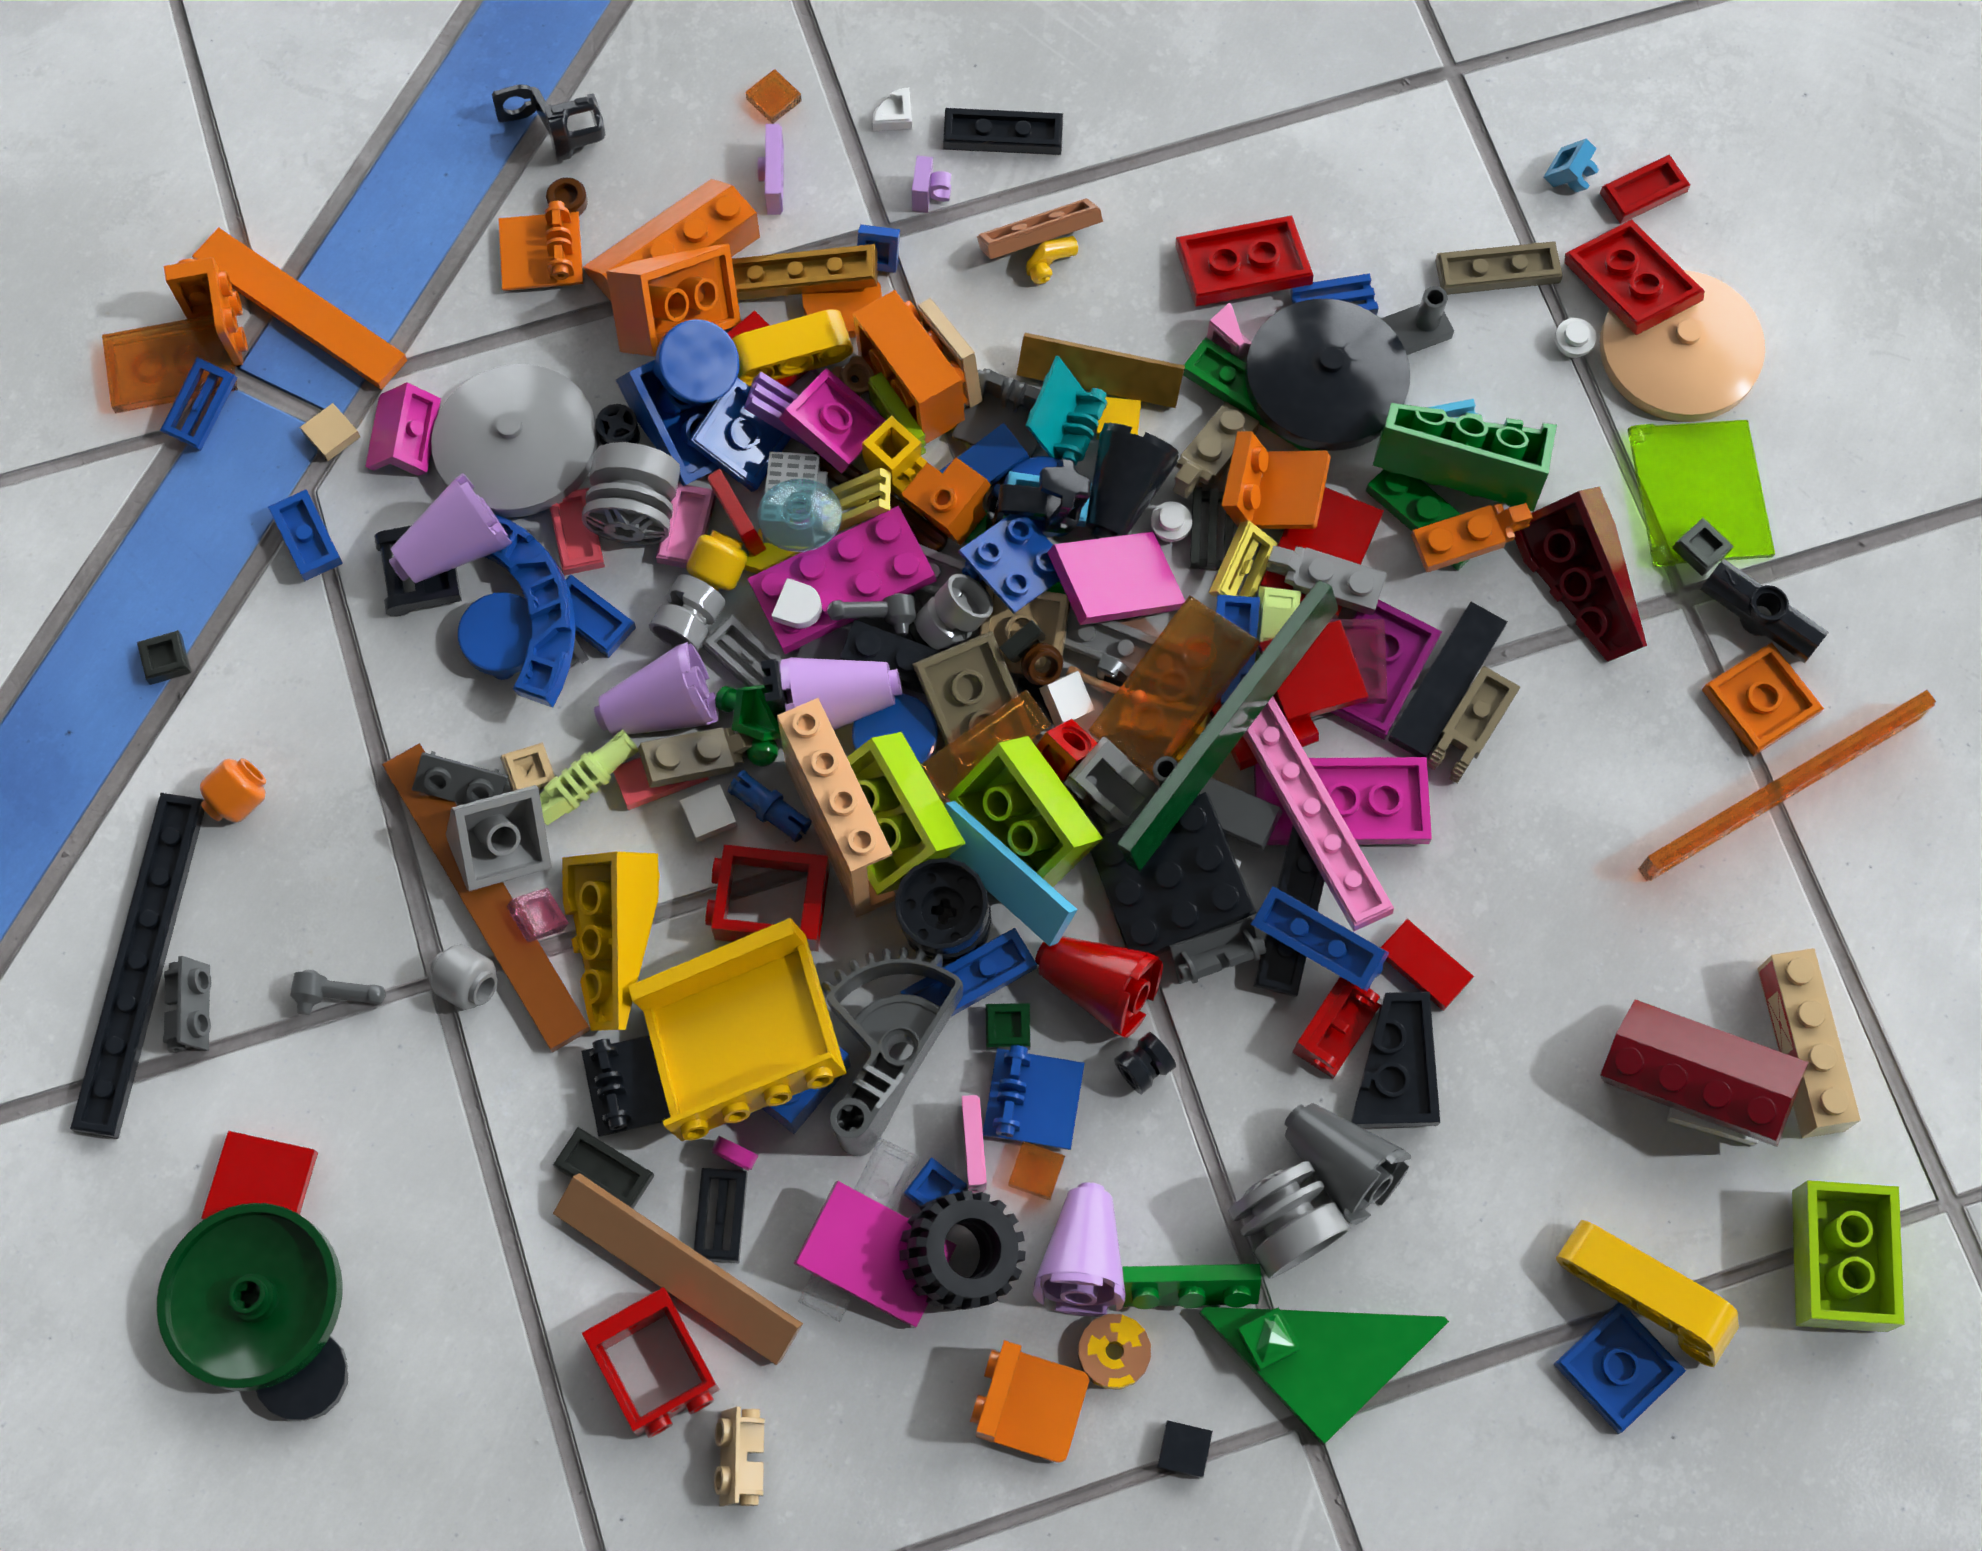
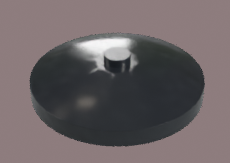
M1311 299L1294 303L1279 310L1259 328L1249 348L1245 365V384L1254 409L1261 419L1277 434L1306 448L1340 451L1362 446L1381 435L1391 403H1405L1410 386V365L1407 353L1400 339L1392 328L1377 315L1361 306L1346 301Z

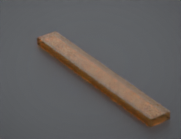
M1925 690L1652 853L1645 859L1638 870L1646 881H1652L1921 720L1935 706L1936 700L1928 690Z

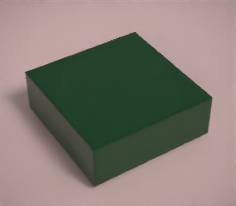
M1030 1003L985 1004L986 1051L997 1050V1048L1010 1050L1011 1045L1024 1046L1030 1050Z

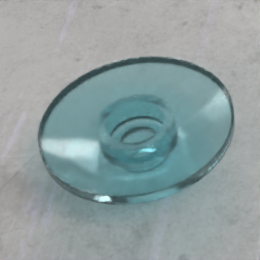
M791 479L773 486L762 497L757 511L758 525L764 537L781 549L793 552L811 551L827 544L837 534L842 521V508L835 493L824 484L810 479ZM795 506H805L803 509L793 508Z

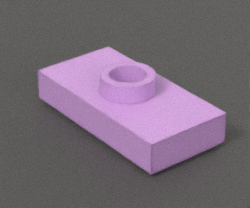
M766 124L765 157H758L759 182H765L767 215H778L783 212L784 143L782 126L780 124Z

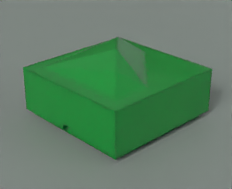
M1279 1307L1237 1329L1259 1372L1301 1349Z

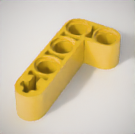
M1580 1220L1556 1257L1557 1262L1572 1275L1675 1334L1678 1337L1679 1347L1703 1365L1715 1367L1739 1329L1738 1312L1728 1301L1591 1222Z

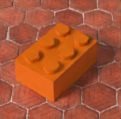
M893 290L853 313L858 355L862 356L866 363L870 365L874 376L882 372L925 433L924 441L926 444L955 428L957 424L965 420L964 404L967 403V399L962 385L965 382V376L954 360L949 362L943 355V348L936 334L932 330L926 332L920 324L919 313L911 301L904 302L897 291Z

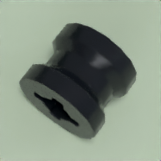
M612 404L603 408L597 415L596 428L601 445L619 442L639 444L640 430L636 415L631 408L622 404ZM626 431L625 434L615 436L617 432Z

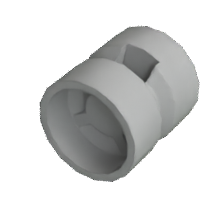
M680 574L666 595L669 604H662L649 624V628L656 637L673 648L688 642L698 652L708 635L706 624L712 625L715 623L726 602L716 589L704 581L689 575Z
M964 574L952 575L936 592L935 597H932L916 614V629L928 645L941 652L964 643L970 637L972 631H975L993 612L991 596L977 580Z

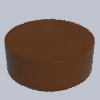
M568 177L560 178L554 181L547 189L546 199L548 204L552 201H562L569 210V213L579 211V216L586 210L588 205L586 190L578 180Z

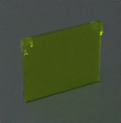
M1748 420L1656 426L1654 424L1634 425L1627 429L1653 566H1675L1676 564L1687 563L1672 547L1676 541L1702 518L1709 522L1734 546L1720 561L1723 559L1770 558L1775 555Z

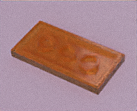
M1189 595L1088 731L1098 740H1101L1103 736L1109 739L1127 756L1130 762L1156 779L1153 774L1154 763L1159 758L1165 756L1176 758L1259 647V640Z

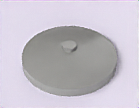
M515 364L484 371L458 387L446 400L438 413L432 431L431 447L435 466L446 487L463 473L474 485L473 491L476 495L485 500L494 514L501 517H522L545 511L552 507V505L559 504L563 501L562 499L580 487L591 470L593 455L598 448L599 439L591 405L583 392L571 380L548 368L528 364Z

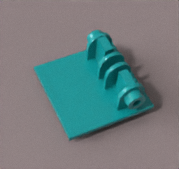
M1055 356L1051 368L1044 378L1043 386L1034 407L1030 410L1025 426L1049 457L1071 460L1077 466L1078 462L1084 460L1088 446L1094 437L1092 430L1097 429L1099 425L1097 420H1100L1108 404L1105 399L1107 394L1098 388H1092L1090 392H1085L1059 356Z

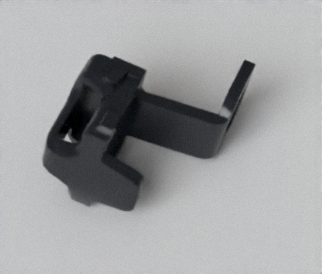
M523 84L496 90L492 93L494 108L499 122L524 119L537 111L550 134L557 162L570 159L573 156L574 149L600 142L605 138L604 122L594 93L587 94V97L576 98L574 101L556 105H547L538 88ZM515 96L522 97L523 99L530 98V101L524 102L523 106L516 110H508L503 107L504 102L508 98ZM587 111L591 112L594 127L576 131L568 130L567 120L569 116Z
M1061 459L1056 467H1045L1040 471L1039 487L996 484L987 499L986 531L1001 521L1004 513L1044 517L1046 532L1070 533L1077 526L1082 507L1090 497L1091 481L1088 477L1076 471L1073 461Z

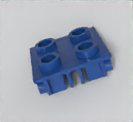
M1009 514L958 551L966 560L962 574L968 575L978 582L984 580L1013 614L1060 581L1047 553L1053 544L1027 515Z
M1011 1045L1010 1050L997 1048L983 1136L1071 1150L1085 1063L1029 1054L1028 1048L1019 1045Z

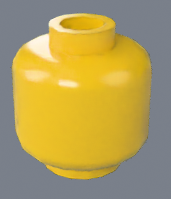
M712 530L711 535H702L697 539L687 562L686 570L691 576L704 581L718 592L719 589L728 591L737 586L748 556L741 549L743 542Z

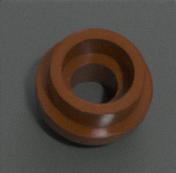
M1049 643L1032 645L1024 652L1021 658L1022 674L1029 682L1035 685H1047L1058 679L1063 669L1061 653ZM1041 657H1046L1045 666L1036 669L1035 662Z

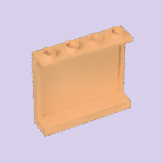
M819 698L777 715L786 769L809 818L812 820L815 831L856 918L895 901L896 895L894 891L877 895L868 880L867 866L890 857L893 853Z

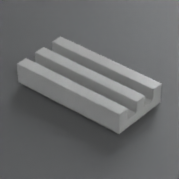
M731 615L704 640L703 648L746 687L762 685L716 643L720 640L762 679L766 676L761 669V664L727 634L731 629L765 660L776 659L781 665V660L783 659L734 615Z

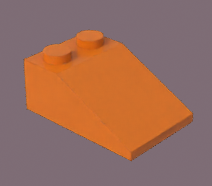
M730 244L714 245L639 260L606 271L620 352L654 357L662 337L676 325L688 320L709 321L718 325L723 330L732 328L741 322Z

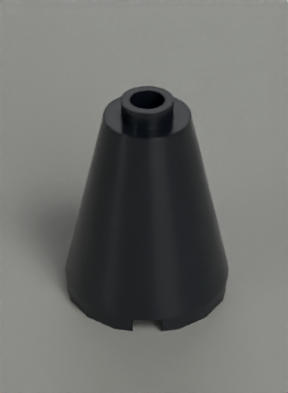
M1117 423L1104 424L1099 436L1086 526L1092 530L1091 536L1093 538L1099 539L1129 534L1176 466L1179 458V452L1176 448L1145 432L1143 437L1131 434L1132 427Z

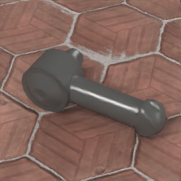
M895 593L884 598L883 601H832L827 609L829 617L835 621L841 619L884 618L885 622L891 625L896 635L900 637L908 635L909 625L916 620L914 597L903 593Z
M305 970L294 973L290 996L297 1003L298 1014L310 1015L313 1006L322 1002L324 997L380 1005L386 997L384 987L379 985L330 981L317 971Z

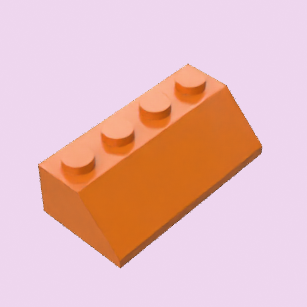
M710 179L587 263L583 268L611 301L606 271L639 260L720 244H730L731 257H733L760 238L757 212L733 185Z

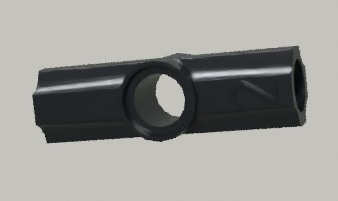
M1725 559L1718 564L1700 589L1740 617V622L1748 633L1755 636H1767L1803 663H1806L1829 633L1789 605V600L1781 589L1770 585L1762 586ZM1757 606L1767 608L1772 616L1762 614Z

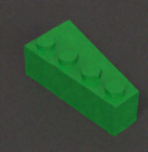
M1391 403L1377 444L1372 466L1385 469L1390 473L1403 474L1424 480L1432 485H1441L1459 490L1470 496L1483 497L1504 503L1509 507L1527 503L1529 510L1534 512L1549 474L1557 424L1542 423L1540 429L1523 427V420L1506 418L1504 424L1484 422L1481 414L1466 413L1458 418L1448 417L1442 409Z

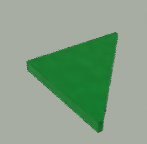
M1204 1307L1199 1312L1203 1319L1322 1445L1341 1429L1449 1323L1444 1316L1281 1310L1301 1349L1259 1372L1237 1329L1274 1309Z

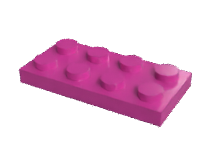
M899 506L747 578L784 654L854 621V619L831 620L827 609L832 601H883L884 598L895 593L909 595L937 581L935 573ZM787 578L810 585L819 594L822 603V613L817 622L810 627L798 629L773 621L772 613Z
M1427 757L1309 758L1358 845L1430 844L1432 832ZM1259 763L1254 765L1255 797L1281 807L1283 812L1267 845H1287L1292 822Z

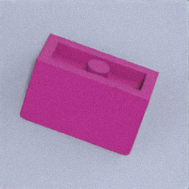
M408 382L382 393L378 399L365 467L374 471L392 464L416 476L427 473L432 450V431L439 413L441 398Z

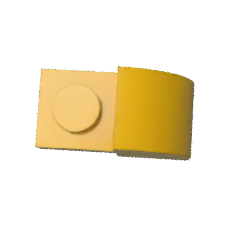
M891 415L862 442L863 459L870 472L877 468L890 471V493L892 495L897 494L914 511L923 516L901 495L927 463L921 457L922 442Z

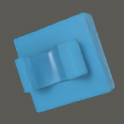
M1587 138L1561 147L1545 173L1544 178L1553 187L1567 183L1574 192L1588 189L1590 185L1583 179L1582 173L1588 177L1597 174L1599 171L1597 165L1590 160L1597 148Z

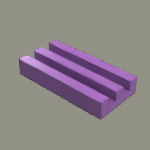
M760 372L753 378L744 409L809 449L814 450L779 420L785 409L799 395L763 372Z

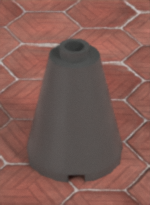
M1311 1103L1306 1107L1302 1104L1298 1105L1285 1120L1284 1124L1288 1127L1285 1133L1286 1139L1303 1162H1310L1315 1170L1313 1176L1317 1181H1322L1325 1186L1323 1190L1331 1201L1335 1202L1344 1218L1350 1224L1357 1225L1370 1217L1371 1214L1365 1209L1374 1202L1382 1206L1399 1186L1408 1171L1409 1166L1404 1161L1410 1160L1411 1155L1404 1149L1315 1103Z

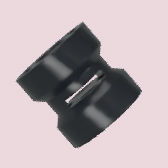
M1148 1032L1138 1040V1046L1135 1049L1124 1051L1114 1059L1115 1065L1123 1078L1139 1094H1143L1152 1087L1153 1079L1158 1075L1166 1076L1176 1068V1063L1171 1053L1151 1032Z

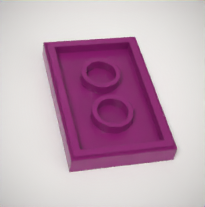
M1379 599L1373 615L1357 611L1346 631V636L1367 690L1368 699L1366 702L1331 711L1330 713L1385 740L1438 642L1442 631Z

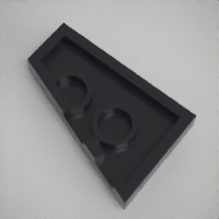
M1430 992L1385 993L1350 1122L1362 1128L1438 1126L1440 1124Z

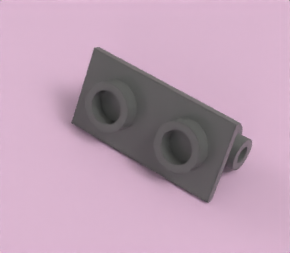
M431 751V754L424 752L421 754L412 786L414 791L467 804L502 794L508 775L500 774L499 769L491 771L436 756V752Z
M1252 917L1170 945L1179 984L1191 981L1194 984L1198 982L1199 978L1219 972L1226 967H1233L1249 960L1258 961L1260 959L1259 956L1266 953L1262 938L1256 936L1255 928L1251 925Z
M178 956V962L169 963V970L164 972L165 1004H177V1010L164 1012L163 1042L167 1044V1050L170 1052H183L186 1050V1046L209 1051V1032L211 1029L209 1018L210 965L185 956Z

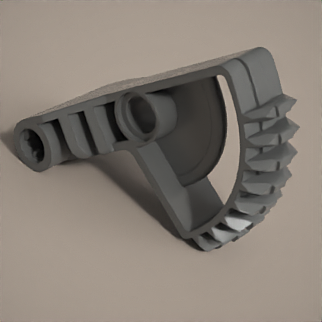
M901 947L899 951L900 958L892 959L890 949L885 948L882 950L884 960L875 962L874 955L868 952L865 954L866 966L860 968L858 962L855 959H851L849 965L852 973L846 976L842 970L836 969L834 975L838 984L834 986L827 981H823L821 984L822 990L827 995V1002L831 1011L871 1054L844 1099L833 1107L830 1114V1124L839 1145L849 1155L863 1156L875 1147L887 1128L909 1083L963 997V983L959 977L941 968L943 965L942 954L936 953L929 963L926 962V952L924 949H918L915 959H909L907 947ZM890 975H920L937 980L952 988L941 1007L919 996L898 994L886 996L872 1002L854 1019L840 1004L846 996L863 984ZM900 1042H906L914 1047L912 1054L904 1060H896L889 1055L891 1048Z

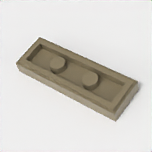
M1556 241L1437 253L1435 259L1440 287L1446 291L1447 295L1558 284L1563 277Z

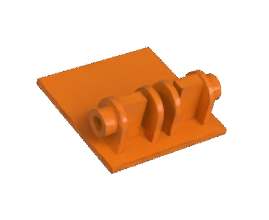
M552 201L548 204V208L543 215L499 218L503 291L584 284L579 211L569 213V210L562 201Z

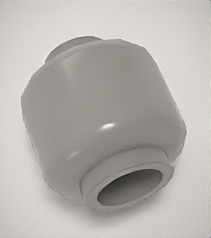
M454 945L439 953L432 961L430 967V984L433 992L461 1009L467 1010L484 1005L496 991L498 979L493 961L465 945Z

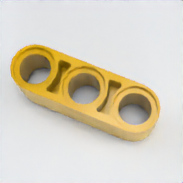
M831 309L748 331L732 338L739 355L738 378L748 386H751L753 378L760 372L774 380L841 362L847 359L854 350L841 312Z

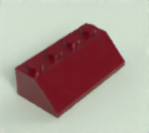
M1635 999L1616 1032L1600 1076L1604 1083L1778 1147L1809 1062Z

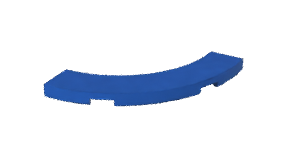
M494 514L508 534L507 537L512 541V544L505 549L484 557L502 566L518 581L527 603L529 617L532 620V639L529 640L526 658L513 690L518 696L553 708L563 689L574 651L576 629L571 592L556 561L542 544L521 526Z

